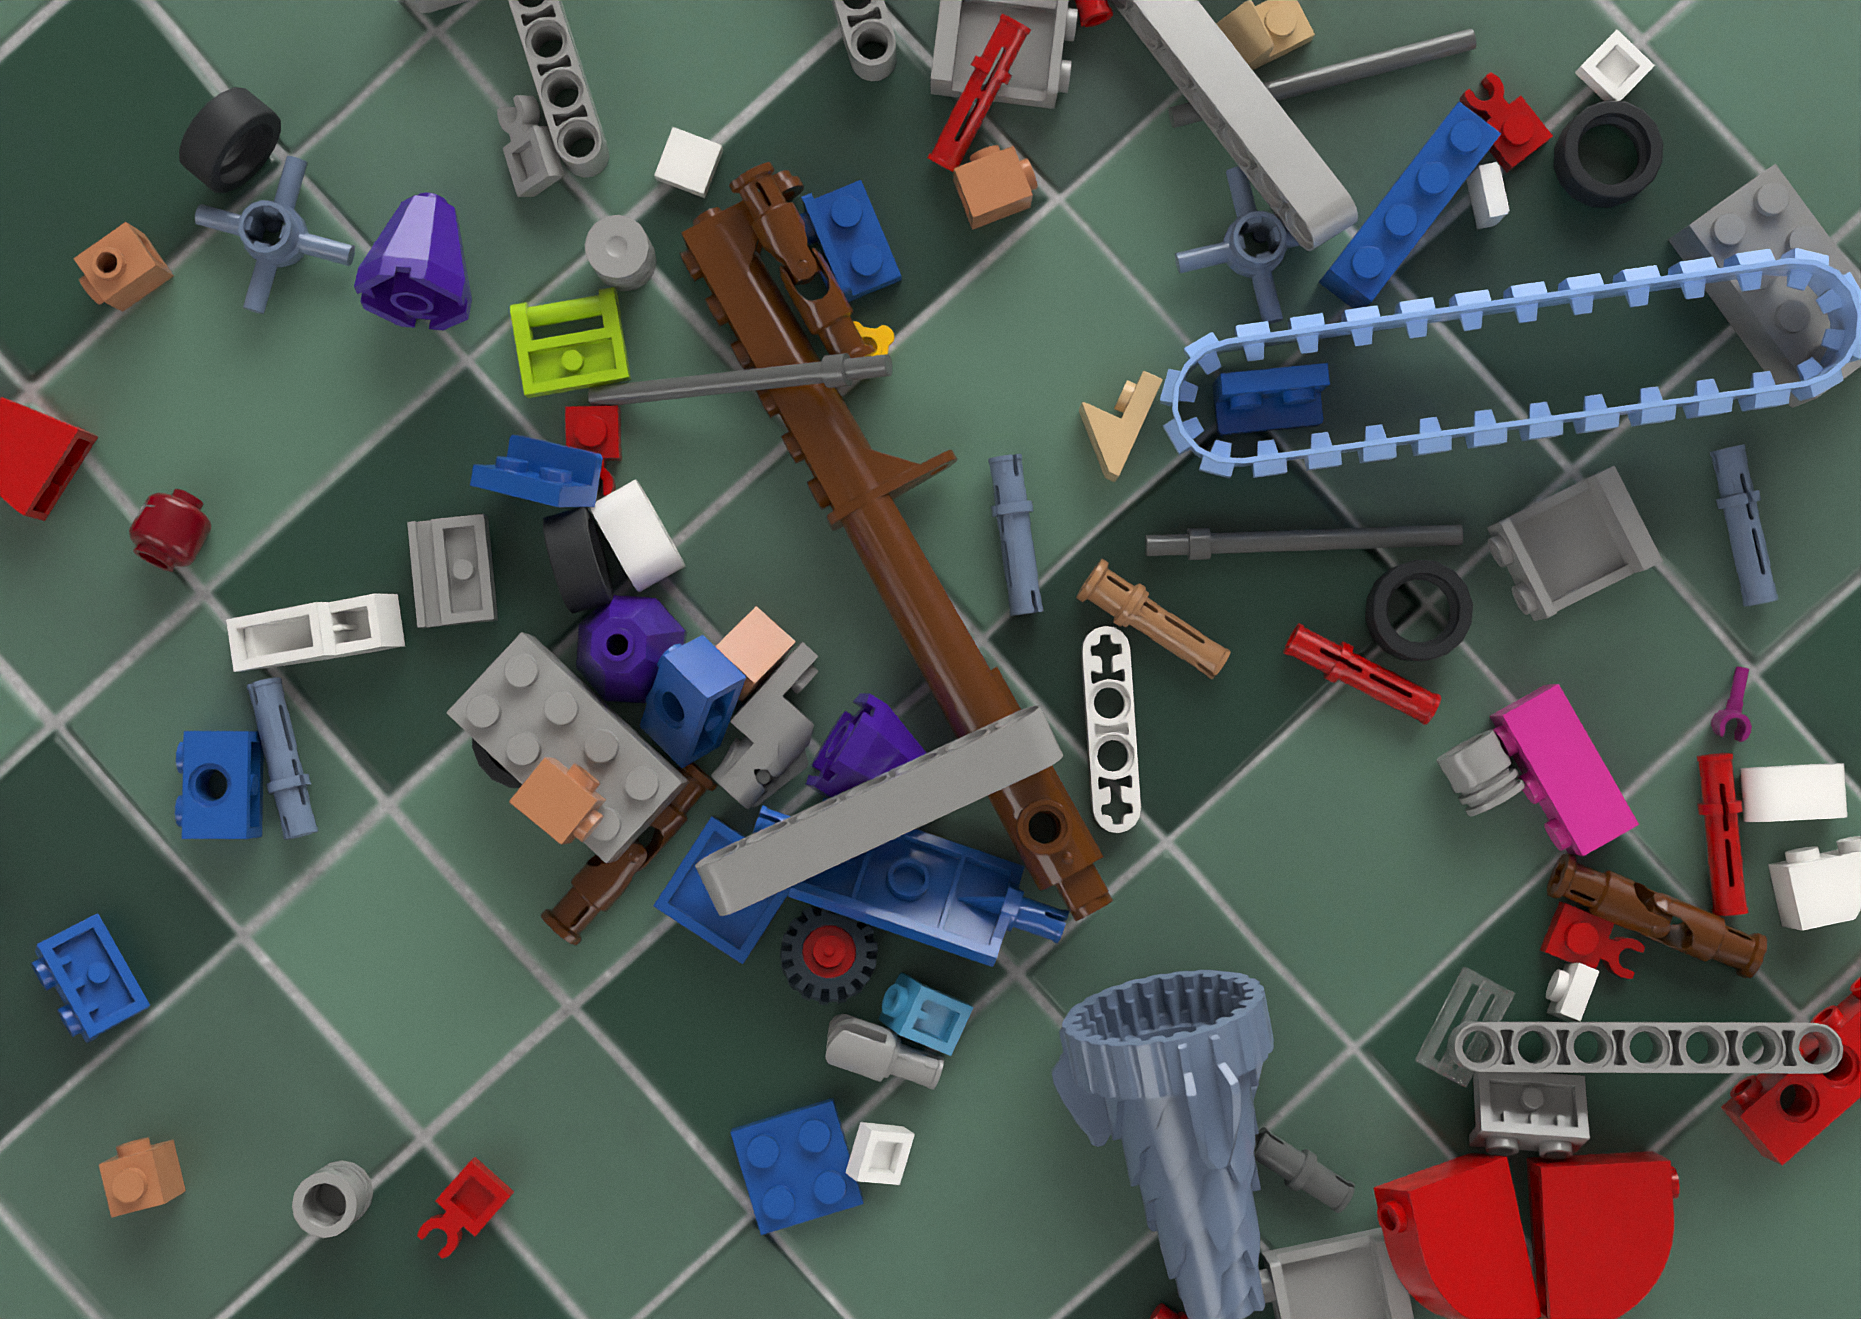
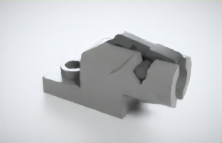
M801 642L731 718L730 722L745 736L741 741L737 737L734 739L724 759L711 774L721 787L748 810L751 806L757 807L808 766L805 748L810 743L814 724L783 696L789 688L798 694L818 673V670L812 663L819 656L804 642Z

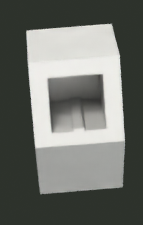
M1861 836L1840 839L1836 841L1837 850L1819 853L1818 846L1789 850L1785 852L1786 861L1768 864L1782 927L1803 931L1856 919L1861 911Z

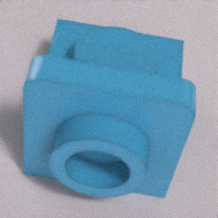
M901 972L895 984L891 985L884 995L879 1020L898 1035L951 1056L974 1007L965 1001L924 985L912 976Z

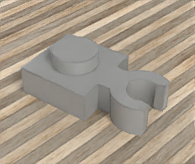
M516 95L513 97L516 107H500L497 109L499 124L505 132L509 133L511 142L503 147V151L517 197H535L565 175L549 127L538 126L540 110L537 100L534 96Z

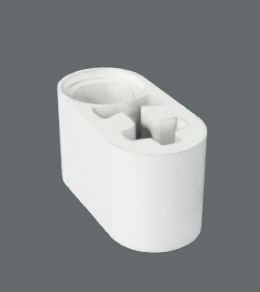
M637 479L596 501L595 507H590L623 569L638 592L685 567L682 557Z
M1844 763L1740 768L1744 822L1847 817Z

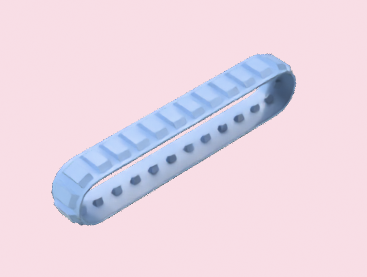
M1794 248L1782 254L1779 260H1775L1771 250L1765 249L1734 254L1724 260L1723 268H1717L1714 258L1709 257L1678 262L1668 268L1667 276H1660L1657 265L1626 269L1613 276L1612 284L1604 285L1601 275L1598 273L1566 278L1558 284V291L1548 293L1543 281L1510 286L1503 292V299L1491 301L1487 289L1454 294L1449 299V307L1436 309L1433 297L1399 302L1395 307V315L1380 317L1378 305L1344 310L1340 323L1325 325L1323 313L1290 318L1288 330L1270 332L1268 321L1237 325L1234 330L1235 338L1218 341L1214 333L1211 332L1184 348V354L1188 361L1184 364L1181 371L1168 369L1160 404L1172 407L1174 419L1163 425V428L1179 455L1191 450L1196 456L1202 458L1199 471L1230 479L1234 467L1251 466L1253 478L1287 473V461L1304 459L1306 471L1338 467L1342 465L1341 453L1355 451L1358 452L1360 463L1389 460L1397 457L1396 446L1411 444L1413 456L1447 452L1452 450V438L1465 437L1468 449L1499 445L1507 442L1508 430L1518 429L1522 441L1551 438L1563 435V423L1573 422L1576 434L1610 430L1619 427V417L1625 414L1628 415L1631 427L1661 423L1675 419L1676 407L1683 408L1687 419L1720 415L1732 411L1733 400L1738 399L1742 411L1777 407L1789 404L1790 392L1799 401L1814 398L1844 381L1841 371L1843 366L1847 363L1861 360V289L1851 272L1842 275L1839 270L1829 266V256ZM1762 276H1787V287L1804 291L1806 286H1809L1818 296L1816 299L1818 306L1823 314L1827 313L1830 321V329H1825L1821 346L1827 348L1820 363L1813 357L1796 366L1800 381L1779 385L1775 384L1770 371L1752 373L1750 389L1719 393L1715 380L1706 379L1696 381L1694 396L1663 400L1658 386L1640 389L1638 404L1607 408L1602 394L1584 397L1582 412L1552 416L1547 402L1529 404L1528 419L1496 423L1493 412L1489 409L1474 412L1473 427L1441 431L1437 417L1420 419L1419 434L1387 438L1383 426L1380 424L1365 427V439L1363 442L1332 446L1328 432L1311 434L1310 449L1278 453L1274 439L1258 441L1257 456L1247 458L1230 457L1231 443L1215 440L1211 452L1199 447L1194 439L1204 429L1197 417L1182 422L1178 412L1179 401L1195 402L1198 386L1186 381L1189 373L1197 366H1200L1207 375L1222 367L1217 355L1225 352L1244 350L1247 362L1264 360V347L1297 342L1301 354L1318 352V339L1351 335L1356 347L1372 344L1373 331L1406 327L1409 339L1426 337L1428 323L1460 319L1464 331L1481 329L1482 316L1515 311L1519 323L1537 320V309L1540 307L1570 303L1574 315L1592 313L1593 300L1625 295L1629 307L1648 305L1649 292L1680 287L1685 299L1704 297L1705 284L1736 279L1743 292L1760 289Z

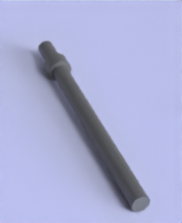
M1470 28L1264 82L1263 84L1275 100L1280 101L1476 49V37L1474 31ZM1190 102L1169 107L1168 109L1173 128L1203 121Z
M847 353L825 355L821 362L594 386L589 388L588 399L591 406H614L824 383L827 388L851 386L853 380L891 376L892 360L889 354L850 358Z
M1461 524L1224 533H1210L1209 528H1188L1186 534L1145 535L1146 556L1187 555L1188 560H1207L1211 558V554L1458 546L1463 543V528Z

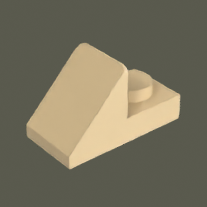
M1248 0L1216 23L1252 70L1311 42L1315 36L1297 0H1267L1257 6L1253 4L1252 0Z
M1146 371L1142 372L1137 384L1129 380L1126 381L1114 407L1115 410L1123 413L1121 418L1085 402H1082L1079 408L1080 416L1104 477L1112 482H1115L1119 477L1163 380Z

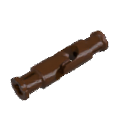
M766 162L757 165L738 176L729 184L732 193H739L754 219L751 227L763 248L778 262L783 264V266H779L780 277L810 333L819 336L829 355L847 353L850 358L873 355L876 351L873 345H866L850 317L854 311L828 264L816 249L812 248L811 251L809 250L805 223L794 203L785 200L772 176L775 170L772 163ZM757 189H759V190L761 191V193H762L764 199L766 200L768 206H766L765 202L763 201V199H762V197H761V195H760V193L758 192ZM822 271L827 280L828 293L822 299L813 301L805 299L797 292L794 286L809 284L814 276Z
M692 762L683 768L678 766L676 769L690 783L649 825L655 827L653 838L646 848L637 838L617 861L605 863L595 854L571 879L572 888L553 909L546 908L541 913L543 921L562 939L577 946L582 941L580 934L600 911L607 912L631 883L633 875L646 867L654 856L688 821L686 814L707 790L713 792L718 787V784L697 764Z
M1569 853L1562 854L1558 859L1547 884V895L1552 898L1566 897L1587 906L1589 913L1628 930L1637 931L1647 938L1704 962L1713 959L1735 968L1736 974L1743 978H1752L1757 973L1767 951L1768 941L1766 936L1762 934L1752 933L1748 935L1725 925L1724 918L1667 894L1650 890L1645 885L1612 871L1606 870L1601 873L1577 863L1576 856ZM1673 916L1683 921L1679 924L1670 925Z

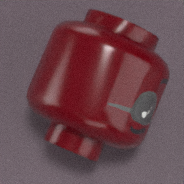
M174 489L171 495L166 493L149 495L129 529L130 539L136 545L133 552L149 564L166 571H173L175 566L185 567L191 565L211 532V522L201 511L204 503L194 495L180 489Z

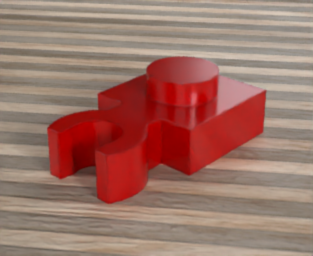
M1490 72L1481 81L1483 87L1489 93V100H1479L1468 89L1460 97V102L1501 133L1489 151L1505 172L1508 173L1547 143L1553 135L1521 95L1508 104L1504 99V85L1501 79Z
M618 405L565 407L566 446L601 454L603 460L600 478L603 480V495L606 496L616 490V483L612 474L607 470V461H622L621 408Z
M1559 901L1540 951L1566 962L1581 963L1593 969L1597 968L1601 959L1605 968L1613 975L1633 979L1635 972L1620 965L1619 954L1626 948L1643 953L1645 946L1638 940L1629 937L1619 936L1610 939L1609 936L1614 923Z
M474 1157L435 1200L446 1211L445 1214H437L430 1217L420 1227L417 1237L422 1240L432 1229H442L447 1234L448 1240L438 1255L442 1259L446 1258L459 1246L463 1227L475 1237L512 1196L514 1191Z

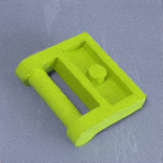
M615 287L599 289V295L529 307L527 302L510 305L523 391L527 398L631 380L621 322L620 304ZM602 316L604 328L534 340L533 337L534 327Z

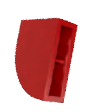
M1654 1151L1572 1155L1570 1158L1558 1160L1542 1157L1527 1158L1534 1284L1541 1317L1537 1319H1617L1624 1315L1651 1291L1661 1276L1669 1258L1674 1235L1673 1199H1677L1680 1192L1679 1177L1675 1167L1671 1166L1669 1159Z
M1469 1153L1373 1187L1378 1207L1377 1218L1383 1231L1392 1266L1406 1290L1424 1308L1447 1319H1537L1541 1317L1507 1156Z

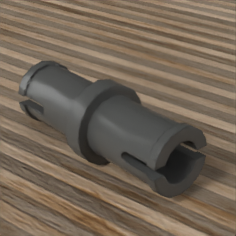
M1262 1127L1259 1130V1134L1255 1135V1160L1283 1177L1284 1184L1295 1192L1302 1189L1331 1207V1210L1336 1213H1340L1346 1208L1355 1192V1184L1342 1178L1317 1162V1155L1308 1149L1299 1151L1272 1134L1265 1127Z

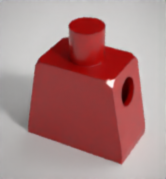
M1 397L0 497L23 516L45 521L98 439V436Z

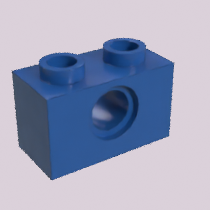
M704 635L684 645L675 644L660 657L657 664L659 670L653 687L646 696L645 701L647 705L640 723V727L681 768L720 747L746 680V676Z
M184 731L183 742L178 744L176 751V766L178 772L183 774L182 795H179L176 800L175 820L178 827H182V839H251L262 837L264 753L258 731ZM217 770L222 772L227 779V790L220 799L213 796L209 789L210 777Z

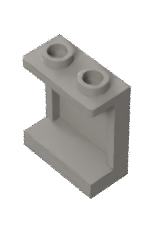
M940 0L931 71V94L960 97L974 70L971 63L975 55L981 57L1003 13L1029 27L1031 32L1027 35L1008 72L1012 75L1008 85L1002 83L993 102L1054 109L1057 93H1068L1072 61L1062 60L1064 41L1074 42L1078 9L1068 8L1069 0ZM1001 48L997 58L995 59L989 74L987 75L984 83L981 86V90L984 89L994 66L997 64L1003 52V48Z
M1615 466L1602 470L1487 527L1492 537L1488 539L1490 552L1500 567H1507L1515 583L1511 588L1515 602L1525 615L1531 614L1534 621L1547 619L1557 614V611L1634 573L1645 571L1663 562Z
M1382 1228L1262 1252L1265 1269L1259 1270L1265 1303L1272 1302L1276 1319H1414L1409 1292L1399 1280L1392 1266Z

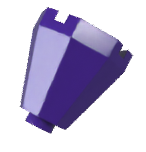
M426 192L414 195L401 202L358 267L354 288L357 294L362 292L360 302L363 309L401 327L415 328L416 319L430 320L429 329L441 331L469 319L472 297L458 217L455 208L448 204L443 197Z
M613 595L611 603L599 606L579 623L576 668L605 701L646 703V696L652 689L659 670L657 664L660 657L671 646L686 644L687 631L657 598ZM627 639V651L622 655L618 654V644L623 643Z
M860 693L853 701L854 704L861 707L854 716L847 711L843 712L814 758L812 767L819 770L820 774L819 777L808 775L805 785L823 796L834 797L926 754V751L892 709L870 693Z

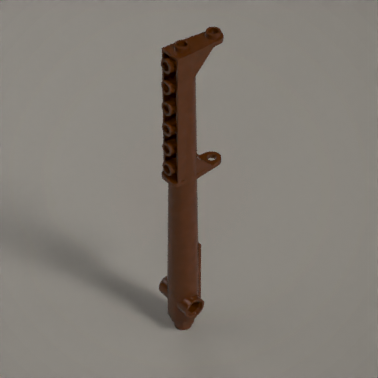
M789 170L772 175L787 202L796 198L804 190V185L800 178L792 176ZM760 191L759 193H760V195H761L763 201L765 202L766 206H768L766 200L764 199V197H763V195H762V193H761V191ZM742 200L723 211L719 207H715L697 216L693 220L694 226L681 232L687 249L679 254L694 282L704 278L712 295L705 298V301L719 327L729 323L737 341L731 343L730 346L742 369L748 370L821 362L760 257L763 246L751 227L754 219L744 201ZM824 383L756 390L769 417L772 418L779 414L789 432L783 434L781 438L795 464L805 460L814 478L806 483L821 510L828 506L832 508L833 511L826 516L832 531L844 527L956 738L959 739L1020 711L1021 708L998 667L990 670L893 499L956 463L958 459L953 450L945 451L921 464L872 450L838 389L827 388ZM1053 766L988 795L991 804L1038 889L1042 891L1054 885L1075 921L1085 918L1113 901L1108 888L1094 865V862L1103 858V855ZM1036 813L1047 815L1054 823V835L1046 844L1035 841L1029 833V821Z

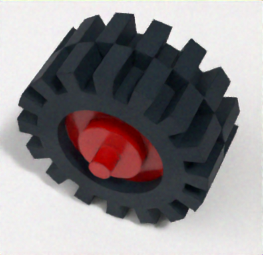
M809 907L803 910L801 916L795 917L790 922L781 943V968L783 975L788 979L789 986L793 991L797 990L801 993L802 998L808 1001L810 999L819 1001L821 1005H828L829 1002H837L839 1004L846 1002L853 995L855 997L869 982L876 966L878 947L877 942L874 941V931L870 925L867 926L863 922L820 907L815 909Z

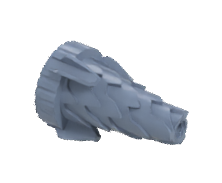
M1217 970L1178 971L1131 980L1085 998L1083 1002L1076 1004L1070 1009L1059 1031L1063 1053L1051 1071L1054 1085L1063 1103L1076 1123L1086 1133L1092 1145L1097 1147L1105 1145L1110 1135H1112L1113 1141L1121 1139L1130 1185L1132 1187L1139 1185L1147 1225L1152 1232L1157 1231L1161 1253L1169 1280L1173 1278L1176 1280L1179 1298L1182 1299L1188 1319H1244L1253 1311H1263L1265 1298L1258 1267L1260 1230L1253 1191L1261 1190L1254 1155L1255 1135L1259 1134L1253 1101L1259 1086L1263 1062L1274 1048L1273 1033L1263 986L1255 978H1249L1248 975Z

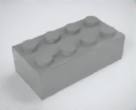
M1776 164L1756 176L1668 239L1683 261L1713 257L1717 268H1723L1724 260L1734 254L1765 249L1771 250L1775 260H1779L1782 254L1794 248L1829 256V266L1839 270L1842 275L1851 272L1861 289V279ZM1768 275L1762 276L1760 289L1742 292L1737 279L1705 284V291L1763 370L1771 372L1776 385L1800 381L1796 366L1813 357L1820 363L1827 348L1821 346L1825 329H1830V321L1827 313L1823 314L1816 302L1818 296L1809 286H1806L1804 291L1787 287V276ZM1861 360L1847 363L1841 368L1843 379L1861 367ZM1790 392L1789 405L1791 408L1818 398L1823 393L1814 398L1799 401Z
M523 632L516 637L446 712L522 785L544 757L556 758L568 769L576 763L600 782L599 787L595 791L606 799L598 809V812L604 817L584 843L605 863L617 861L690 783L535 636Z

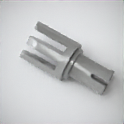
M847 1014L836 1015L829 1023L825 1058L830 1065L879 1082L883 1078H888L891 1074L926 1086L932 1090L935 1089L940 1079L944 1065L943 1056L934 1055L902 1044L901 1038L897 1037L898 1034L890 1028H885Z

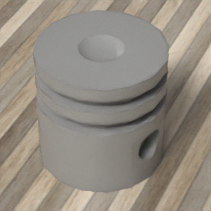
M622 215L606 216L596 222L587 234L585 241L586 257L601 281L609 287H615L616 290L620 291L636 290L645 285L654 274L657 262L655 249L642 226L632 218Z
M1492 729L1463 741L1436 760L1442 772L1447 776L1454 793L1461 792L1458 799L1462 805L1468 804L1465 811L1470 817L1498 806L1525 787L1522 779H1515L1519 774L1516 768L1508 767L1512 761L1502 749L1500 741Z
M341 1160L328 1163L303 1180L294 1192L292 1209L295 1220L300 1228L311 1236L321 1238L337 1236L362 1217L371 1205L373 1196L371 1179L363 1168L353 1162Z

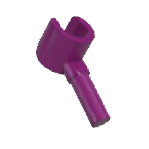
M1736 667L1726 709L1719 710L1711 720V727L1714 733L1723 737L1726 723L1730 719L1736 718L1737 727L1734 731V739L1739 742L1745 741L1752 729L1750 720L1746 715L1742 714L1743 698L1750 670L1748 668Z

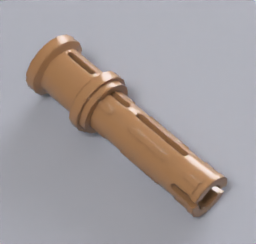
M1101 559L1082 585L1076 599L1081 602L1088 599L1114 617L1113 623L1117 626H1124L1126 628L1128 625H1131L1182 660L1196 667L1197 670L1211 680L1214 679L1215 675L1219 673L1226 663L1231 651L1212 641L1188 623L1148 598L1149 592L1146 591L1145 586L1140 583L1133 586L1109 570V563Z

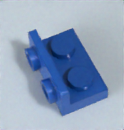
M861 180L815 199L812 193L801 197L805 212L801 213L800 216L805 223L808 245L816 242L819 243L825 262L828 264L848 302L902 280L900 271ZM821 271V277L828 291L827 280Z
M1328 363L1220 373L1212 383L1218 434L1231 435L1319 426L1323 422L1321 392L1330 385Z
M512 435L509 439L507 457L497 456L495 465L473 464L470 486L555 507H595L603 458L599 453L522 435Z
M98 913L36 945L35 953L39 959L31 962L32 968L46 991L53 987L57 990L64 1003V1006L57 1009L72 1037L81 1033L85 1042L89 1043L105 1031L150 1007L148 1000Z

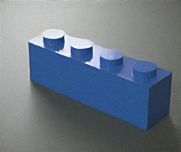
M1458 102L1318 283L1353 309L1367 307L1501 133L1461 102Z

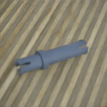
M1745 444L1710 452L1720 493V498L1716 499L1718 510L1723 509L1727 522L1744 607L1779 600L1759 518L1757 501L1761 500L1759 490L1754 491Z
M1022 454L989 458L988 463L990 465L995 506H991L992 517H997L1010 616L1043 612L1034 543L1030 527L1029 512L1034 510L1032 501H1027Z
M274 677L252 682V684L247 685V690L253 705L258 733L270 778V782L266 784L268 795H274L281 821L283 839L289 840L317 833L318 827L316 826L307 786L311 785L309 774H304L299 759L290 714L284 697L281 677Z

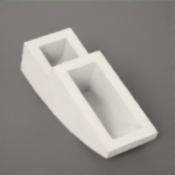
M369 594L333 602H314L226 620L234 672L307 663L405 646L398 594Z

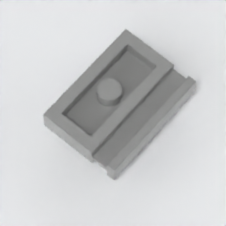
M477 514L431 519L430 521L407 522L417 627L423 629L436 626L498 621L488 516Z

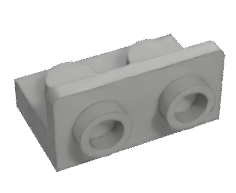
M1476 1071L1473 1074L1476 1127L1469 1134L1470 1146L1485 1147L1488 1154L1500 1156L1513 1155L1518 1153L1519 1150L1539 1151V1156L1542 1158L1558 1160L1570 1158L1573 1153H1576L1590 1139L1585 1076L1539 1072Z

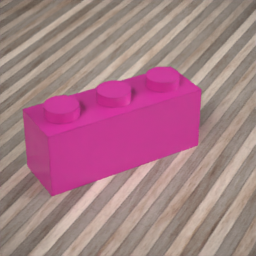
M1559 684L1543 685L1490 715L1496 727L1493 730L1500 741L1502 749L1509 757L1513 756L1522 772L1518 779H1522L1525 783V787L1522 789L1531 803L1537 804L1539 802L1549 820L1544 823L1545 830L1553 844L1560 851L1566 849L1569 854L1585 856L1639 825Z

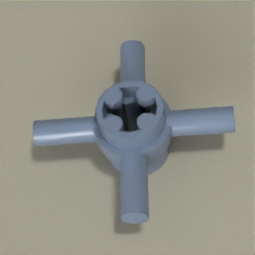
M286 157L274 201L260 200L251 203L243 210L241 215L200 204L195 213V223L197 225L240 236L245 249L256 260L243 305L244 309L255 313L264 314L277 268L297 263L303 258L304 254L350 266L354 260L355 246L309 234L306 222L294 210L308 164L297 157ZM282 227L279 236L281 240L277 244L272 245L268 241H262L266 229L271 233H276Z
M1239 166L1233 167L1226 171L1237 218L1226 230L1222 242L1175 253L1177 270L1180 274L1227 263L1237 274L1252 278L1262 322L1276 323L1283 320L1272 272L1282 262L1287 248L1300 246V244L1294 239L1288 229L1284 228L1282 222L1274 214L1266 211H1257L1249 179ZM1253 232V240L1256 243H1264L1267 240L1268 250L1271 252L1265 251L1262 254H1256L1255 257L1248 255L1244 251L1246 246L1243 235Z

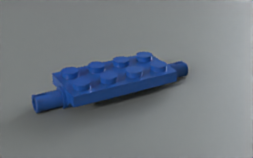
M763 805L752 834L790 816L768 809L767 806ZM914 829L791 886L788 897L991 967L994 966L1006 930L1011 932L1014 927L1052 940L1058 944L1066 925L1064 921L1067 920L1069 910H1062L1023 896L1024 891L1019 889V884L1025 866L918 829Z

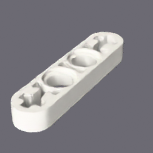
M1103 626L1094 629L1086 635L1081 646L1090 800L1093 819L1096 823L1109 832L1121 833L1128 831L1136 824L1141 811L1131 653L1128 639L1123 632L1114 627ZM1102 635L1109 636L1110 644L1119 645L1120 654L1111 657L1110 666L1111 673L1122 670L1123 682L1106 679L1093 684L1091 681V672L1103 673L1101 658L1099 656H1092L1090 651L1092 646L1100 643V636ZM1103 688H1114L1123 697V709L1115 718H1104L1095 710L1094 698L1097 692ZM1110 740L1120 742L1127 751L1125 765L1113 772L1102 768L1097 758L1100 746ZM1129 775L1130 787L1119 786V798L1121 802L1130 803V813L1122 814L1121 823L1113 824L1111 816L1101 812L1102 805L1108 804L1111 801L1110 786L1099 789L1098 778L1116 780Z

